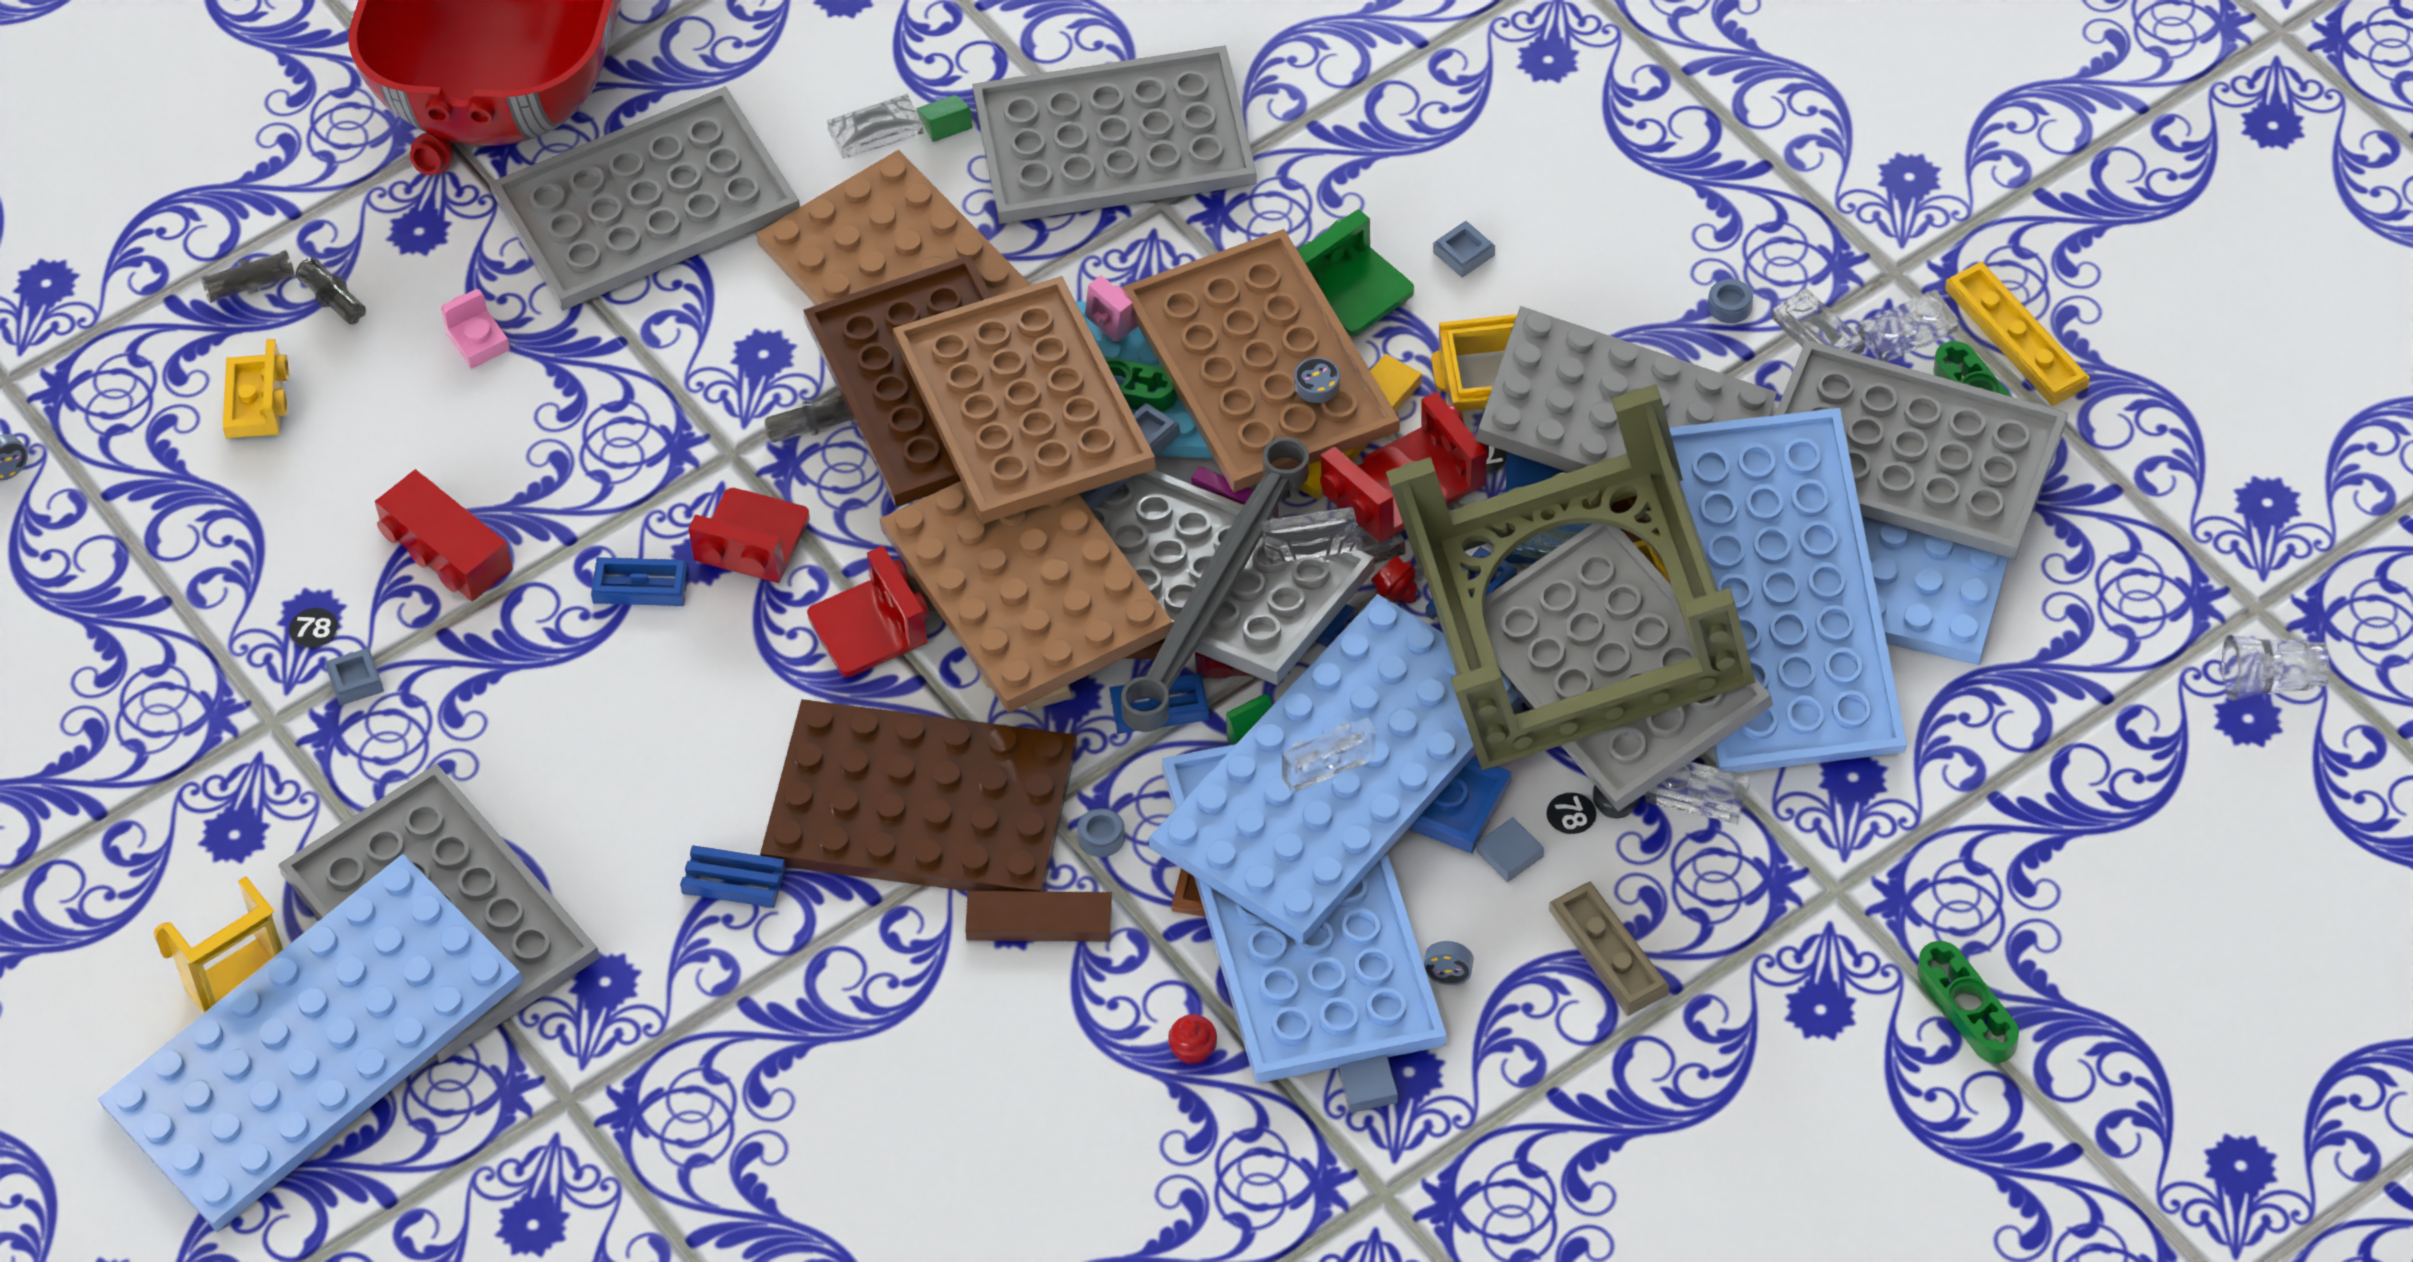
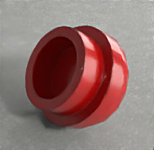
M428 133L419 135L411 145L410 160L417 171L425 175L445 172L453 161L451 143L448 140Z
M1398 555L1386 563L1371 579V582L1377 587L1375 593L1393 602L1403 600L1406 603H1414L1417 600L1416 593L1418 587L1414 581L1417 574L1416 569L1410 561L1404 563Z
M1196 1014L1185 1015L1177 1019L1168 1034L1170 1050L1181 1061L1188 1064H1197L1205 1061L1217 1046V1032L1214 1025L1207 1018Z

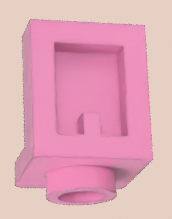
M1102 275L1088 285L1085 316L1115 343L1138 327L1131 315L1133 302L1121 287L1113 286Z
M475 289L465 295L458 296L441 307L446 334L471 369L510 350L508 338L488 312L484 295L480 289Z

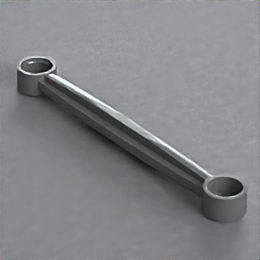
M1281 437L1272 440L1264 448L1263 478L1241 509L1171 627L1147 675L1129 681L1122 690V717L1130 728L1141 732H1150L1159 729L1168 720V691L1200 644L1238 580L1284 492L1299 488L1306 482L1309 476V452L1301 441L1295 438ZM1279 458H1292L1301 463L1298 467L1291 470H1281L1271 465L1273 461ZM1140 697H1152L1162 703L1158 708L1147 712L1135 710L1129 705L1133 700Z

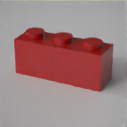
M413 470L375 500L379 516L377 526L383 536L391 543L398 541L408 550L412 559L422 568L429 566L438 574L441 582L451 592L459 591L473 602L513 570L507 542L418 470Z

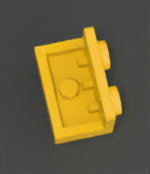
M266 339L265 355L226 357L223 431L226 438L280 435V416H287L288 413L287 395L285 389H282V381H289V363L286 354L280 355L276 339Z

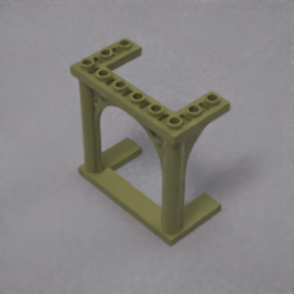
M1657 384L1642 389H1633L1626 394L1611 398L1626 454L1602 459L1596 464L1568 473H1559L1550 479L1525 487H1516L1506 493L1482 501L1470 502L1463 507L1448 511L1431 457L1417 462H1409L1399 468L1386 471L1417 566L1422 565L1456 672V676L1451 677L1452 684L1482 771L1756 683L1730 587L1718 590L1680 483L1683 478ZM1637 495L1635 504L1626 512L1614 513L1611 511V506L1614 502ZM1646 514V517L1651 522L1639 523L1637 520ZM1576 523L1611 525L1641 538L1657 553L1663 562L1696 657L1514 715L1484 620L1485 595L1490 580L1497 568L1513 550L1525 541L1542 532L1564 525ZM1488 543L1494 547L1493 553L1484 558L1472 557L1465 552ZM1469 570L1481 571L1476 578L1469 580Z

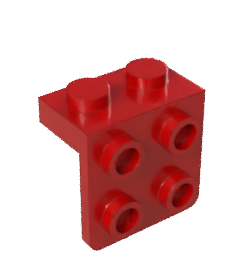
M1436 391L1421 399L1420 428L1367 454L1364 457V462L1389 447L1399 449L1413 462L1431 457L1439 483L1447 490L1446 505L1486 485V462L1489 458V452L1486 444L1474 441L1476 434L1473 435L1464 425L1458 409L1452 404L1448 405Z
M1335 446L1320 455V484L1323 495L1351 519H1355V522L1379 543L1405 529L1386 471L1413 462L1395 447L1384 449L1358 466ZM1440 485L1445 502H1447V490Z
M729 488L724 492L712 518L695 514L688 528L694 561L780 583L810 520L809 509L806 506L738 488Z
M884 546L867 552L870 573L869 581L813 604L807 609L810 624L838 671L844 677H852L928 644L925 619L930 617L927 604L920 592L912 593L908 586L910 582L904 565L899 559L893 561Z

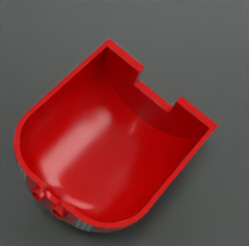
M358 0L349 28V50L359 74L373 94L389 110L412 126L433 136L462 144L478 146L510 145L531 140L552 131L567 121L584 104L600 76L622 0Z

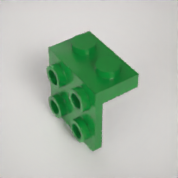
M1359 209L1344 219L1336 220L1327 231L1314 240L1303 243L1297 249L1349 336L1359 335L1414 295V284L1370 247V218Z

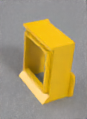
M1517 314L1439 322V351L1431 355L1435 386L1439 391L1446 392L1448 405H1454L1460 412L1462 419L1463 411L1486 408L1493 386L1462 389L1457 356L1505 351Z
M247 876L238 880L248 913L193 948L190 947L172 923L164 922L154 930V937L160 954L164 958H174L185 991L203 1013L283 950L272 917V913L275 911ZM254 933L257 939L209 969L204 970L203 965Z

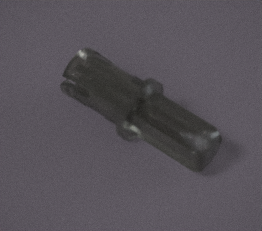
M311 257L310 260L304 259L299 264L295 272L296 278L314 293L319 305L331 307L351 325L357 324L359 319L365 316L366 307L347 290V283L342 277L331 274L315 257Z
M840 395L810 404L808 400L804 401L800 408L767 417L764 420V427L767 437L771 442L776 443L809 432L812 436L818 435V430L846 421H853Z

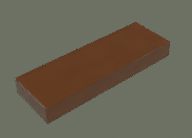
M968 891L965 928L966 941L1111 942L1112 892Z

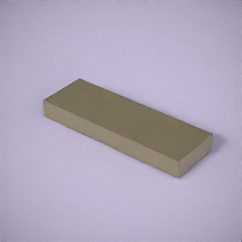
M1591 881L1550 901V913L1627 1017L1669 995V985Z

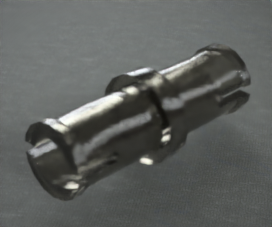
M284 250L281 253L252 262L244 259L238 261L237 267L208 276H201L204 291H208L206 297L209 303L244 291L252 294L258 292V287L288 277H295L292 262L288 263L290 257L287 251Z

